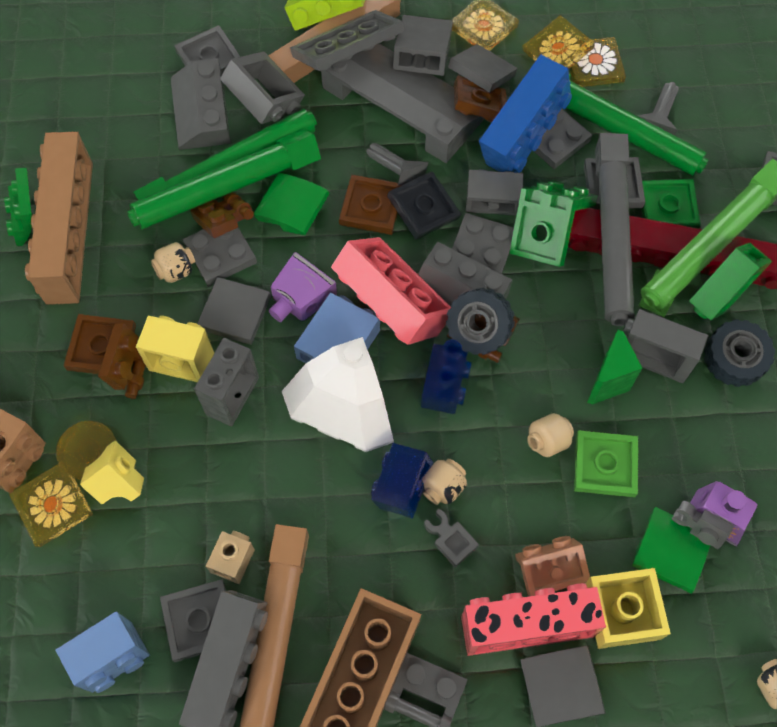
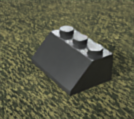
M218 58L191 61L171 77L179 150L231 144L224 83L220 80L222 70Z
M439 242L436 243L419 272V276L450 306H452V302L458 296L477 288L493 289L495 292L504 295V298L507 299L512 279Z

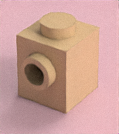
M222 531L206 564L210 573L240 584L255 550L251 542H249L250 538L237 531H232L231 534Z

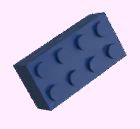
M540 54L479 140L486 165L498 172L511 171L520 173L523 170L531 151L538 149L543 134L546 130L552 129L562 108L565 109L571 101V81L567 67Z

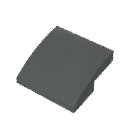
M589 646L520 659L536 727L606 713Z

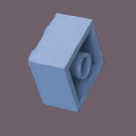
M117 611L55 650L73 685L92 693L94 691L100 693L108 689L115 683L114 678L123 672L128 674L137 670L144 664L143 659L150 655L133 623Z

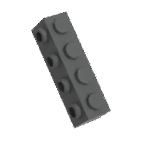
M233 590L221 591L179 725L184 727L234 726L237 717V711L234 708L238 697L240 698L243 695L247 686L248 678L244 676L248 664H252L257 654L258 645L255 644L258 632L263 630L267 622L268 612L265 610L268 602Z

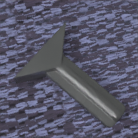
M675 82L664 84L653 113L637 115L673 135L676 134L677 129L667 117L679 90Z
M371 143L370 147L367 148V154L370 158L400 175L398 186L426 174L429 162L404 160L377 143Z

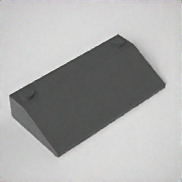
M379 43L371 50L360 51L354 54L351 59L338 61L331 64L329 69L321 71L323 89L341 100H344L353 90L426 135L425 151L444 163L451 159L484 120L483 117L473 114L464 115L455 110L454 87L436 76L393 69L394 52Z

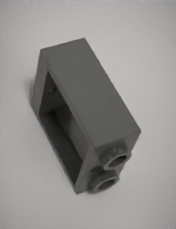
M264 51L231 59L220 78L261 124L270 121L275 122L298 111L301 107L300 102L305 96ZM256 78L270 91V93L275 97V99H273L261 87V85L255 80Z
M641 309L638 310L634 319L629 317L624 330H622L642 368L680 383L685 382L700 360L708 337L704 333Z
M223 338L194 387L205 414L231 427L259 379L251 349ZM240 393L241 397L235 398V395Z

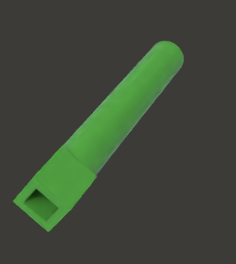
M772 159L752 178L749 185L641 289L642 301L648 308L664 309L746 226L777 199L776 160Z

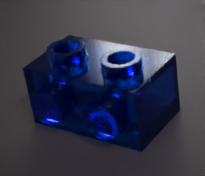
M392 443L390 451L386 452L383 457L381 475L379 479L375 480L371 490V500L380 509L413 519L424 489L422 479L433 465V461L427 452Z

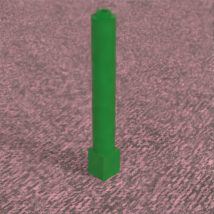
M571 81L572 98L565 109L611 133L628 134L629 143L691 176H694L696 172L699 174L703 172L709 159L705 158L707 155L706 151Z
M302 108L166 181L160 177L133 191L136 201L277 144L276 140L302 129L314 133L315 126L317 125L316 119L311 111L307 112Z
M302 129L276 140L277 144L133 202L130 204L131 210L127 211L128 217L134 227L139 226L143 230L286 169L294 171L321 159L315 134Z

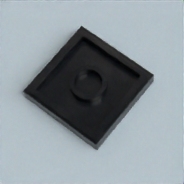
M433 171L389 191L387 195L416 240L459 219L462 215Z

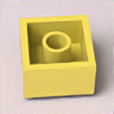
M148 315L136 345L149 371L194 382L199 381L214 355L207 333L202 326L192 322L187 324L178 323L167 316H159L157 318Z
M655 568L593 576L585 583L587 588H598L606 628L595 636L598 649L662 640L671 634Z

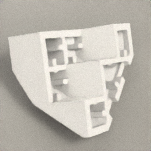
M363 337L334 346L307 362L282 390L292 420L301 424L302 422L317 428L319 432L337 440H344L364 452L394 443L382 391Z

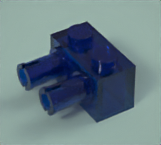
M448 340L444 345L433 344L422 393L421 408L456 414L457 405L463 406L466 388H462L461 384L463 378L469 379L472 362L466 361L468 351H463L462 345L458 341Z

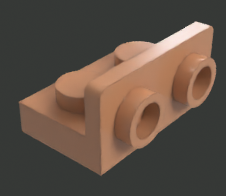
M562 536L553 539V544L542 547L539 544L529 545L522 549L523 552L515 554L516 561L521 565L528 596H535V591L540 589L554 588V591L570 585L587 582L590 574L583 545L570 536Z

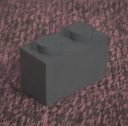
M484 169L469 170L466 212L516 216L521 188H523V173L511 171L494 172Z

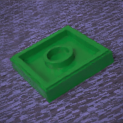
M693 179L642 180L645 204L641 208L643 218L697 229L700 228L701 222Z

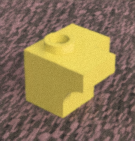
M115 440L105 448L98 459L85 468L80 485L102 505L114 497H123L133 501L141 495L144 477L134 469L136 460Z

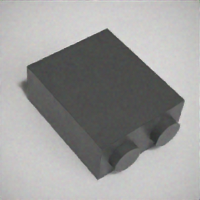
M403 15L402 21L405 31L398 34L396 39L393 69L444 76L451 44L453 21Z

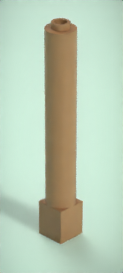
M275 525L269 557L270 569L263 600L268 602L265 610L268 612V618L262 631L258 632L255 644L258 645V650L251 664L240 727H274L300 575L303 573L309 540L306 528Z

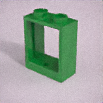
M751 243L737 247L689 300L694 305L693 310L704 319L709 318L710 320L724 314L771 264L772 260Z

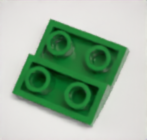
M15 168L16 180H11V186H8L9 197H4L6 213H11V220H6L8 236H14L16 246H23L32 230L30 191L27 168Z
M278 173L255 210L254 216L258 221L280 225L284 232L306 235L330 193L327 189L307 180Z
M654 507L644 536L639 542L632 566L639 570L655 568L658 579L692 594L705 564L710 545L704 544L698 537L690 533L692 528L675 523L672 520V514Z

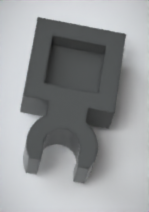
M687 501L681 502L672 517L675 523L692 528L690 533L698 537L701 542L711 545L716 549L722 546L734 528L733 524L706 509L703 513L698 512Z
M438 509L436 516L441 520V524L433 526L430 521L426 520L424 527L430 534L439 536L434 545L456 568L478 548L479 544L459 522L450 527L446 513Z

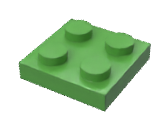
M578 430L576 433L574 491L636 497L638 495V436Z

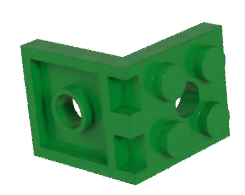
M548 181V183L537 182V186L521 188L509 254L558 267L564 266L575 210L596 206L598 195L590 194L589 189L573 186V189L564 188V183L557 181ZM539 225H543L547 230V237L544 240L539 239L536 234V229Z

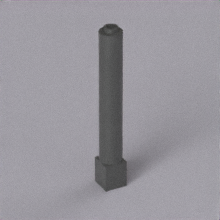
M600 133L595 148L596 176H599L604 313L605 320L611 322L612 325L624 326L627 324L629 317L633 319L635 317L627 167L629 164L628 134Z

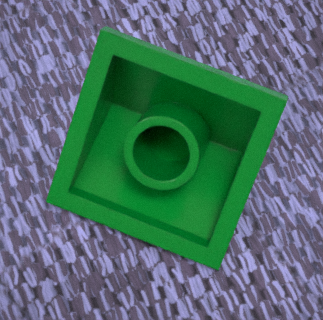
M617 330L605 355L587 401L589 404L593 405L630 391L642 370L636 354L626 335L621 330Z

